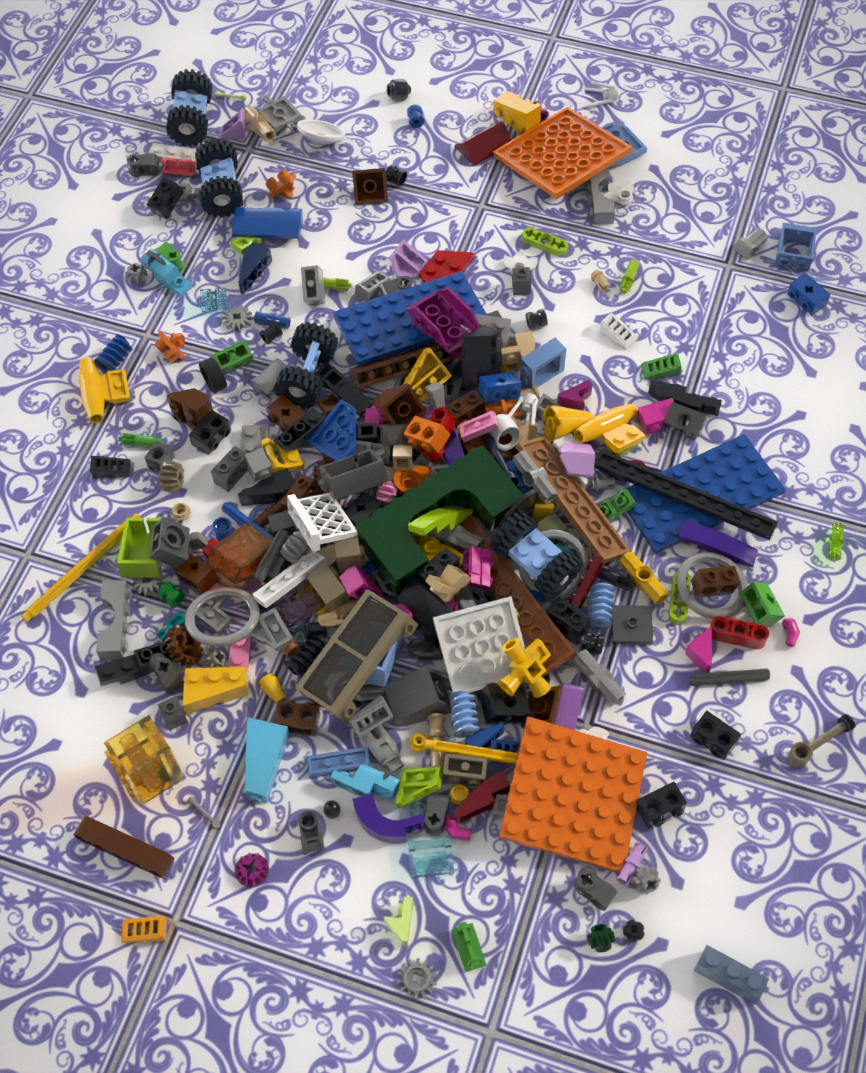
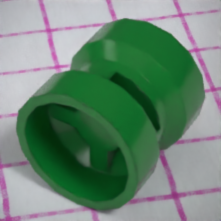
M168 581L159 588L157 596L163 601L166 600L167 605L171 608H176L184 600L185 593L180 589H175V585Z

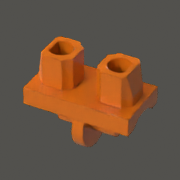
M283 169L277 175L280 181L277 182L274 177L267 179L265 185L270 190L268 196L271 199L278 194L281 197L285 196L287 198L293 196V190L295 189L293 185L296 178L294 172L289 174Z
M162 331L157 334L160 339L154 345L162 353L168 347L170 348L164 354V357L170 363L175 362L178 358L182 361L186 358L178 348L179 346L182 348L185 345L183 343L185 337L182 333H172L171 339Z
M502 399L499 401L500 404L485 407V412L494 411L495 415H508L517 403V400L505 402ZM519 407L513 414L516 419L522 417Z

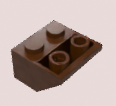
M195 388L167 395L172 417L178 422L187 424L191 429H194L213 410L210 396Z

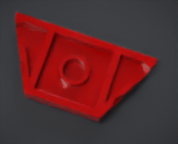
M437 250L419 272V277L425 283L460 271L464 272L475 258V253Z

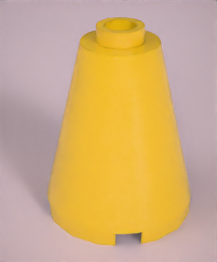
M555 405L547 406L542 417V422H546V428H543L544 435L550 442L569 434L574 436V431L595 416L587 411Z

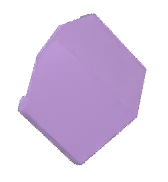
M404 239L390 255L393 273L398 277L408 276L411 279H416L419 276V272L428 262L424 256Z
M566 442L560 448V456L567 475L592 478L595 463V452L592 446L589 444Z

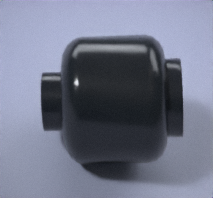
M392 79L387 84V95L394 101L406 100L411 93V86L405 79Z

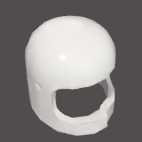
M499 414L496 415L498 429L491 431L490 434L494 437L499 449L508 451L518 443L521 432L509 415ZM510 433L512 441L509 444L502 445L498 443L499 437Z

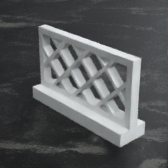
M330 493L297 499L295 494L287 495L288 513L312 552L319 551L320 544L358 536L356 528Z

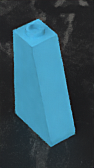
M248 717L245 793L247 798L254 803H261V801L268 803L290 733L287 726Z

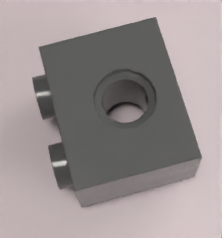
M162 517L153 525L149 558L177 569L189 557L190 528Z

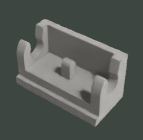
M277 358L253 381V390L267 398L275 388L274 386L280 371L288 366Z

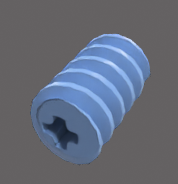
M597 583L590 587V601L588 602L589 608L587 611V616L591 618L590 625L599 628L611 626L609 620L612 619L610 613L613 611L611 606L614 602L612 599L614 598L613 592L615 591L612 585Z
M465 691L451 693L449 698L451 700V714L453 715L454 737L465 738L478 732L479 727L475 726L478 723V719L473 718L477 716V711L473 710L476 708V703H473L476 700L475 696L469 695Z

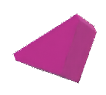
M706 629L687 645L685 655L704 673H709L712 666V629Z

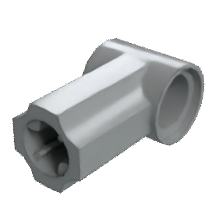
M756 229L748 237L740 238L734 246V251L749 260L756 250L767 241L768 236L763 229Z

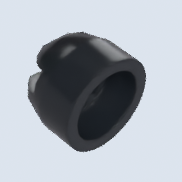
M334 800L327 801L323 807L325 816L330 819L338 817L341 811L340 805ZM329 805H333L334 813H330Z

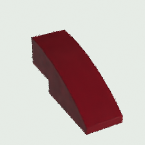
M504 771L485 780L467 796L455 813L457 824L493 809L496 795L509 793L510 783Z

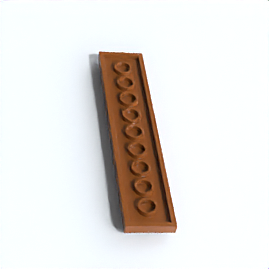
M469 515L458 525L464 527L467 532L484 538L483 548L491 550V558L494 559L493 567L491 568L493 583L487 590H492L497 600L509 596L512 597L514 608L517 609L519 614L517 619L525 649L533 641L540 639L551 654L542 663L546 669L542 676L545 677L575 656V650L508 562L490 547L491 540L473 516ZM460 547L458 549H455L461 554H463V551H465Z

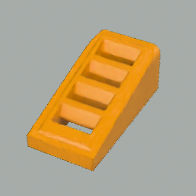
M152 916L123 920L121 942H166L167 918L165 916ZM129 925H133L132 936H128ZM138 925H141L140 935H137ZM146 925H149V934H145ZM154 925H158L157 933L153 934Z

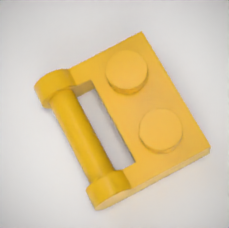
M266 438L261 441V446L266 450L272 464L273 473L282 471L285 468L289 472L304 468L305 464L298 449L286 452L274 443V439ZM273 448H276L282 464L278 461Z

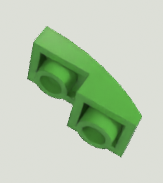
M624 488L610 500L606 498L597 506L609 522L626 513L637 503L629 491Z

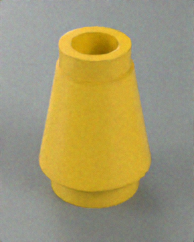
M270 673L259 681L260 689L275 701L276 704H278V701L286 699L277 676H273Z

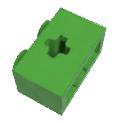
M245 340L212 355L224 375L254 361Z
M752 582L740 592L756 624L771 627L785 617L768 583Z

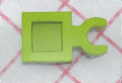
M239 237L231 241V248L243 255L253 241L261 244L262 238Z

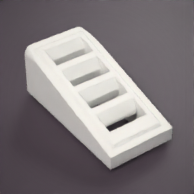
M610 313L600 323V331L625 349H628L638 339V336L613 313Z

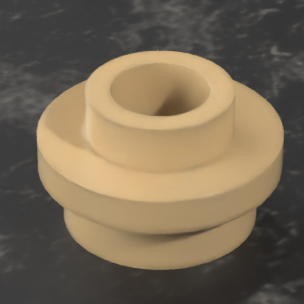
M177 503L172 509V516L177 521H184L191 514L190 507L185 503Z

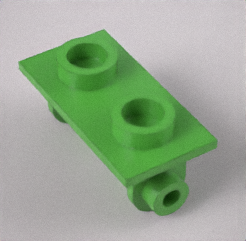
M459 923L457 928L452 929V933L465 972L487 966L473 923Z

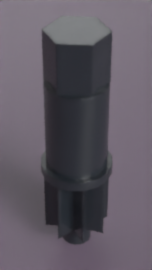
M604 567L601 568L597 576L627 591L635 587V584L632 583L633 579Z

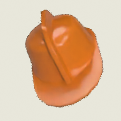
M421 465L412 467V471H397L393 477L397 493L403 496L408 489L419 486L425 478L430 477L429 467Z

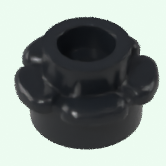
M629 920L626 922V926L623 927V934L631 942L642 940L645 932H643L644 926L639 921Z

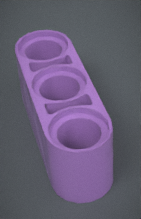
M564 683L555 725L575 730L584 687Z

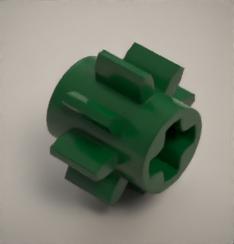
M605 924L594 925L590 929L591 934L586 935L591 949L595 948L597 952L609 951L612 948L611 943L616 942L614 931L611 930V927L607 928Z

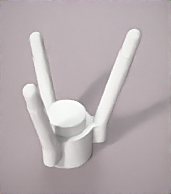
M592 81L591 84L604 87L605 89L584 88V91L604 93V98H607V100L583 105L582 109L613 103V100L618 99V87Z
M526 393L523 397L519 396L517 403L508 415L511 417L521 404V409L527 412L524 424L529 422L532 412L531 425L534 426L538 398L531 393Z

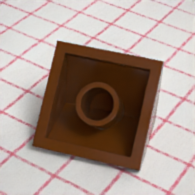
M385 168L352 171L355 205L388 202Z
M560 685L553 686L545 695L535 698L532 691H530L528 705L531 715L529 717L555 724L563 687Z

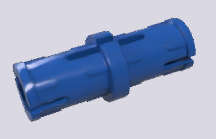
M256 311L254 322L269 324V326H271L272 322H276L280 327L289 328L291 318L278 316L276 313L268 314Z

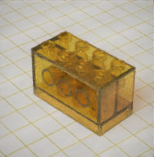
M150 715L104 742L107 748L104 753L132 800L134 802L138 800L141 806L185 779L170 746Z

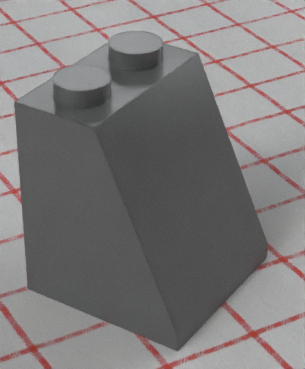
M427 665L386 684L384 687L386 691L384 694L385 699L390 704L391 712L394 716L392 720L403 727L426 721L429 714L440 713L446 715L451 713V700L444 678Z

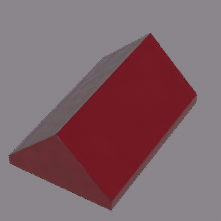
M504 121L493 123L455 144V148L475 166L493 156L494 150L512 139Z

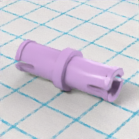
M638 842L635 843L629 857L625 858V865L616 878L617 881H620L621 885L629 886L636 870L641 867L640 862L648 850L645 845Z

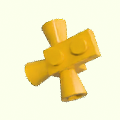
M519 638L507 641L503 645L502 651L513 660L509 665L513 672L498 681L501 689L506 694L513 696L520 684L526 682L529 684L535 698L545 695L550 690L551 685L542 677L546 672L542 663L551 654L540 639H536L524 650Z

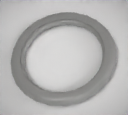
M555 529L540 531L548 539H559L570 544L576 550L580 561L583 563L576 583L559 595V597L567 601L573 593H577L579 589L577 586L581 576L585 577L588 571L586 570L589 562L588 553L584 545L568 532ZM518 564L520 578L529 591H538L534 587L535 583L532 581L529 573ZM545 597L546 601H548V602H553V601L555 600V599L548 600V599Z
M702 552L688 557L680 565L676 579L678 592L685 604L695 613L711 619L717 616L732 617L744 607L745 602L740 592L747 587V580L738 565L731 559L713 552ZM703 561H712L724 567L735 566L740 580L736 601L728 608L722 610L709 609L696 602L689 594L686 586V576L693 565Z
M236 587L214 588L202 593L192 601L185 615V626L192 638L202 644L217 647L228 646L246 638L254 630L260 617V607L254 597L243 589ZM233 596L247 603L250 609L249 620L242 629L233 634L213 637L201 633L196 627L195 614L197 610L211 599Z

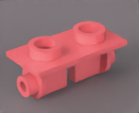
M165 157L161 160V164L164 165L162 169L163 174L194 176L197 166L192 159H179L177 161L176 158Z

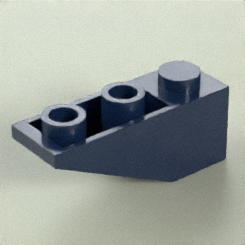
M254 241L243 254L238 281L240 293L243 295L272 262L271 250Z

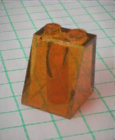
M245 523L212 547L206 564L234 585L254 578L253 574L270 547L272 540L248 523Z

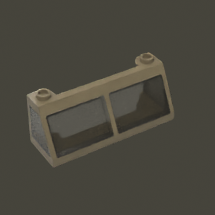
M366 590L295 688L309 701L319 706V709L348 724V720L354 716L356 706L352 700L400 635L404 638L411 636L418 624L404 611L372 591Z

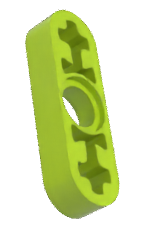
M529 227L523 230L522 241L525 244L559 257L565 256L568 253L567 241L535 228ZM542 240H548L549 243H548V244H542L541 241H542Z
M675 572L672 579L668 617L671 623L681 625L686 621L688 606L684 601H677L674 598L676 594H679L676 581L677 572ZM687 573L686 586L690 593L691 577ZM677 607L680 608V618L676 617Z

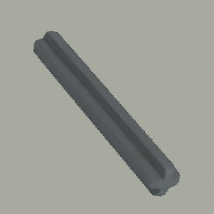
M764 668L691 674L689 681L691 686L766 681L770 679V671Z

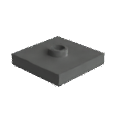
M612 605L613 644L653 645L652 606Z

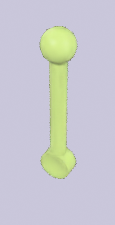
M220 91L215 92L216 97L239 98L242 101L247 99L245 94L233 95L221 93Z

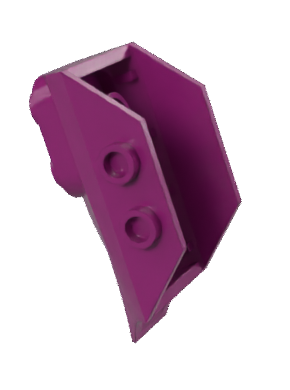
M450 288L437 290L405 309L411 316V321L425 335L433 337L449 354L461 361L462 336L480 328L470 305L465 304L460 296Z

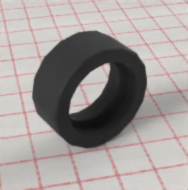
M213 357L199 362L201 374L213 393L227 388L224 374Z

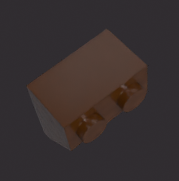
M408 383L385 390L372 401L387 425L410 424L414 416L421 417L427 412Z

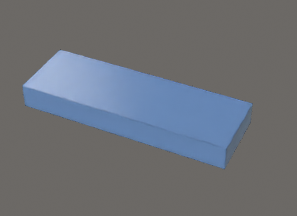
M368 746L306 756L309 778L332 775L334 770L338 772L357 771L360 765L371 767Z

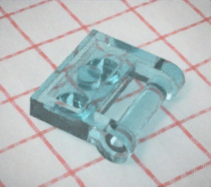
M450 835L440 839L408 840L411 878L454 874ZM445 847V851L415 854V850Z

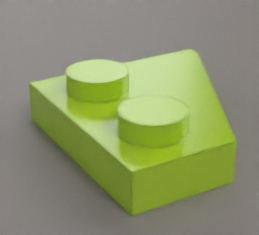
M442 767L403 769L395 802L396 806L403 808L439 790L443 778Z

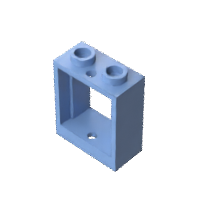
M783 222L775 265L809 270L813 260L817 228ZM784 240L809 244L807 256L782 252Z
M556 337L521 358L520 381L524 387L531 388L535 384L538 388L565 370L567 349Z

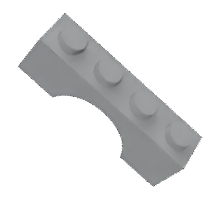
M609 167L590 178L586 184L587 193H590L588 195V205H591L589 216L593 218V224L614 223V201L600 193V190L608 187L610 179Z
M126 580L102 581L101 600L104 607L115 612V617L109 628L97 634L96 653L100 660L120 659L128 651L126 634H129V623L127 622V616H130L131 613L128 600L132 598L131 587H128Z

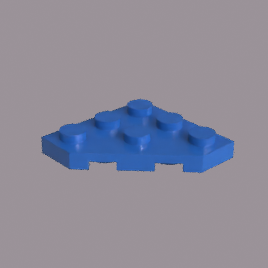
M341 399L307 442L334 461L351 455L354 456L356 454V409Z

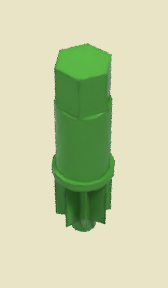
M123 433L122 436H119V441H122L123 445L135 447H151L155 440L164 443L163 438L129 433Z

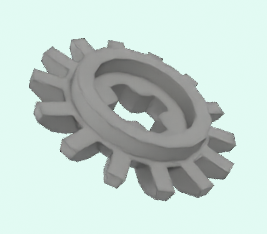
M234 305V310L228 308L229 312H223L225 316L221 317L224 320L222 324H227V329L232 327V331L235 328H238V331H240L241 327L246 329V324L250 325L251 322L249 320L253 319L252 316H249L252 312L248 311L247 307L242 310V305L238 309ZM234 315H240L241 319L234 320Z
M160 575V578H151L150 583H143V578H132L136 580L131 581L130 584L134 585L133 591L138 589L137 594L139 595L142 591H144V596H147V593L150 591L153 595L155 594L153 590H159V584H164L160 579H165V575Z
M417 958L416 964H413L410 959L408 960L409 967H406L404 964L401 966L405 970L404 973L398 971L397 974L403 977L402 980H397L398 984H404L400 991L409 990L406 995L408 998L412 993H415L414 999L416 1000L418 999V993H421L423 998H426L424 991L427 990L432 993L433 990L429 986L437 985V982L432 981V978L437 977V973L431 974L434 966L432 965L427 968V960L422 965L420 964V958ZM414 973H417L419 976L423 975L424 978L421 979L420 985H417L416 982H411V979L414 978Z

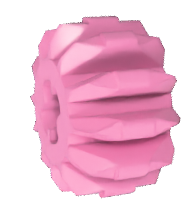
M391 481L385 482L377 487L375 498L383 501V506L386 507L396 497L397 487Z

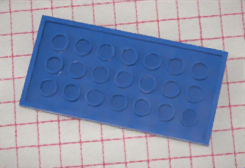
M460 271L332 312L333 318L357 366L435 342L436 340L433 337L425 335L411 321V316L405 309L437 290L450 288L460 296L465 304L470 305L474 315H487L463 272Z
M745 434L660 472V474L748 510L770 501L786 491L785 487ZM632 485L625 488L637 503L627 513L655 554L683 542L678 539L684 520L708 528L723 523L719 519L639 486Z

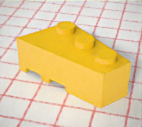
M507 91L493 100V112L504 120L507 125L514 128L517 133L522 134L540 123L541 104H533L531 100H523L521 96Z
M246 666L185 668L183 708L186 715L193 714L194 711L203 708H211L212 705L220 702L226 703L247 696L249 675Z

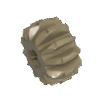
M175 461L164 462L159 471V486L162 491L168 493L179 492L184 483L183 466Z

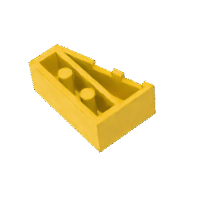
M429 347L422 351L403 385L410 384L420 402L427 398L425 386L434 382L443 384L452 375Z

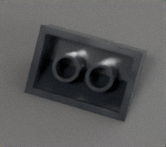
M482 326L462 336V388H478L479 376L501 373V330Z
M413 575L397 598V604H404L411 610L413 614L412 619L418 624L415 630H418L427 642H431L437 647L439 641L432 617L454 611L421 580Z

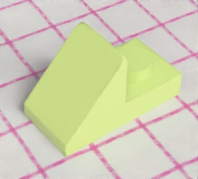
M405 896L403 903H399L398 917L401 918L384 916V922L403 947H408L414 903L413 897Z

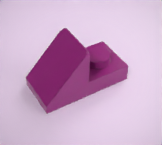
M587 380L559 393L557 403L562 407L584 411L585 402L583 400L591 396L593 384L590 380Z

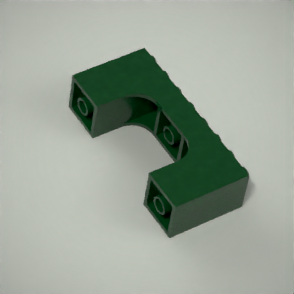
M483 445L478 448L475 447L463 458L455 459L449 467L441 468L433 477L425 478L416 488L408 489L405 495L392 499L386 507L378 508L367 519L359 520L355 526L358 533L359 545L363 544L365 555L396 595L404 589L409 579L413 575L417 577V571L429 562L428 557L412 538V532L409 531L408 527L409 523L434 509L463 505L473 509V512L491 533L498 528L503 517L523 494Z

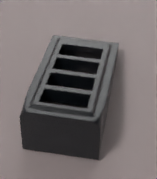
M91 456L90 473L93 478L130 477V459ZM121 465H124L123 471L120 470Z

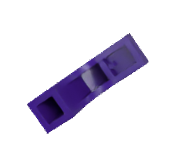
M373 793L352 799L360 825L370 836L379 841L391 844L406 843V834L415 835L425 829L423 814L402 820H391L384 817L376 807Z

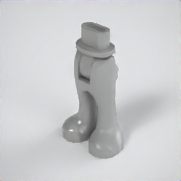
M375 713L371 714L372 718L376 716ZM358 721L357 725L359 726V728H362L363 725L361 721ZM350 723L346 724L349 728L353 729ZM382 724L373 729L378 739L374 738L370 731L361 736L383 768H387L389 772L394 773L404 767L395 742Z

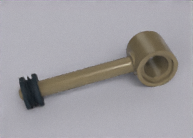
M844 714L838 718L836 726L809 744L805 742L795 743L787 755L789 765L795 769L804 768L811 759L813 751L842 731L850 732L856 727L852 717ZM796 753L802 754L804 758L798 757Z

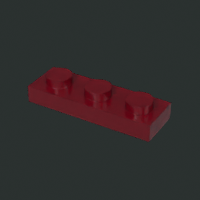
M596 554L594 559L589 560L586 566L588 571L585 577L581 576L577 585L579 589L576 594H572L569 600L570 603L580 609L590 592V587L594 584L603 566V557Z

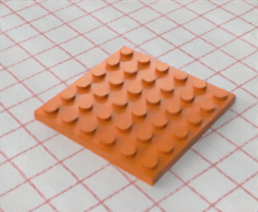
M567 106L494 150L493 156L557 200L632 153V146Z
M527 717L498 838L620 874L625 865L624 860L628 856L637 809L636 802L639 799L647 752Z

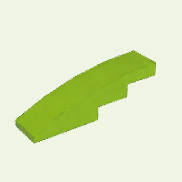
M459 505L434 509L409 523V531L425 536L430 531L438 533L442 529L452 530L471 515L473 509Z

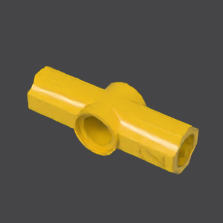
M627 552L619 559V564L634 580L636 588L643 590L655 605L665 601L669 596V592L653 576V570L650 567L645 566L633 552Z

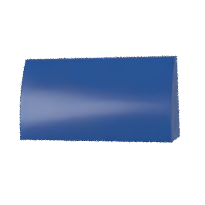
M236 207L232 237L299 239L303 223V211L299 208Z

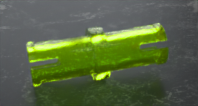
M838 522L832 525V534L828 541L830 545L828 558L832 561L834 554L836 555L835 561L841 559V549L845 542L843 539L845 525L840 523L839 529H837Z

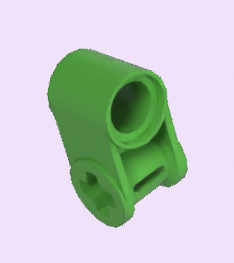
M164 242L155 249L156 252L177 266L179 272L184 268V264L180 260V252L169 243Z

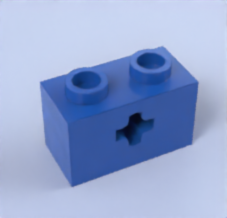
M806 273L790 283L787 293L792 300L797 302L811 315L824 308L830 297V293Z
M513 372L479 376L478 393L486 403L498 402L502 399H517L521 393L522 382Z

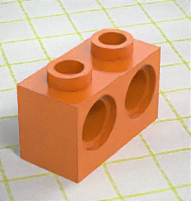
M414 416L403 433L408 439L407 442L413 447L417 448L419 446L427 452L434 451L437 453L440 452L450 437V433L442 424L418 416Z

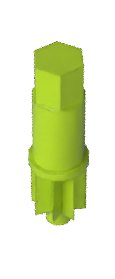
M632 259L628 264L620 284V290L623 294L627 293V291L630 292L639 267L638 260Z
M323 277L324 288L346 291L352 288V283L349 282V279Z

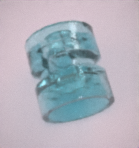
M215 288L214 291L211 289H200L202 312L213 311V309L217 311L227 310L226 289Z

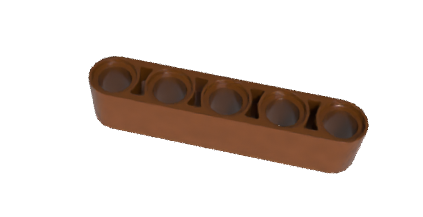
M88 816L83 817L73 834L78 840L160 878H165L175 859L165 851Z

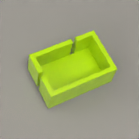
M126 518L117 560L121 578H160L162 563L149 558L153 525L161 518H147L146 521L150 533H147L143 518Z

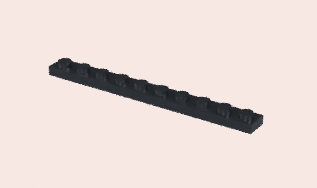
M602 449L595 459V469L769 541L778 524L775 520Z

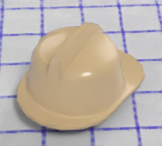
M348 600L332 612L329 609L322 612L318 617V623L326 627L335 626L338 629L359 600Z

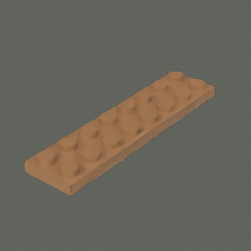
M546 436L517 444L515 448L518 452L525 450L537 467H543L547 471L549 483L559 494L554 499L555 503L594 556L597 554L603 557L604 564L621 558L624 554L631 551L576 476L567 475L561 456Z

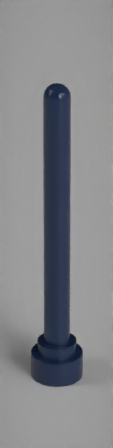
M490 432L483 434L497 463L515 486H517L519 479L516 473L509 470Z

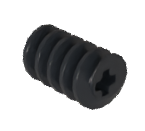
M314 634L311 636V639L305 641L306 645L302 644L300 650H296L294 655L288 657L289 661H284L285 666L296 676L303 677V670L307 671L309 669L308 665H312L326 646Z

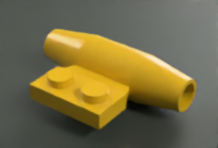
M85 357L80 360L79 385L82 403L89 421L99 423L104 419V401L111 402L112 404L131 401L125 369L107 371V373L100 376L92 358Z
M633 404L611 408L590 418L574 431V437L579 443L603 437L605 444L617 454L644 441L645 434L634 425L628 424L638 415L637 408Z

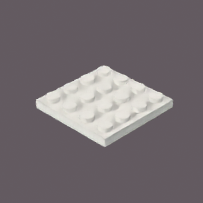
M511 596L432 617L452 693L456 691L470 693L484 689L487 684H498L500 679L513 672L509 667L513 660L502 651L503 645L510 639L519 638L525 650Z

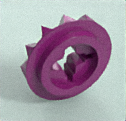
M249 852L247 855L241 856L239 861L235 863L234 873L238 882L243 886L256 887L266 880L269 874V865L265 857L259 853ZM255 863V869L258 871H252L248 877V870L245 867H251Z

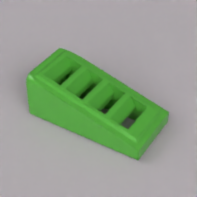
M678 353L641 363L645 379L680 375L682 369Z

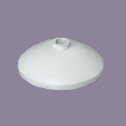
M307 119L301 120L297 124L299 132L318 146L333 144L345 138V131L341 127L329 122Z

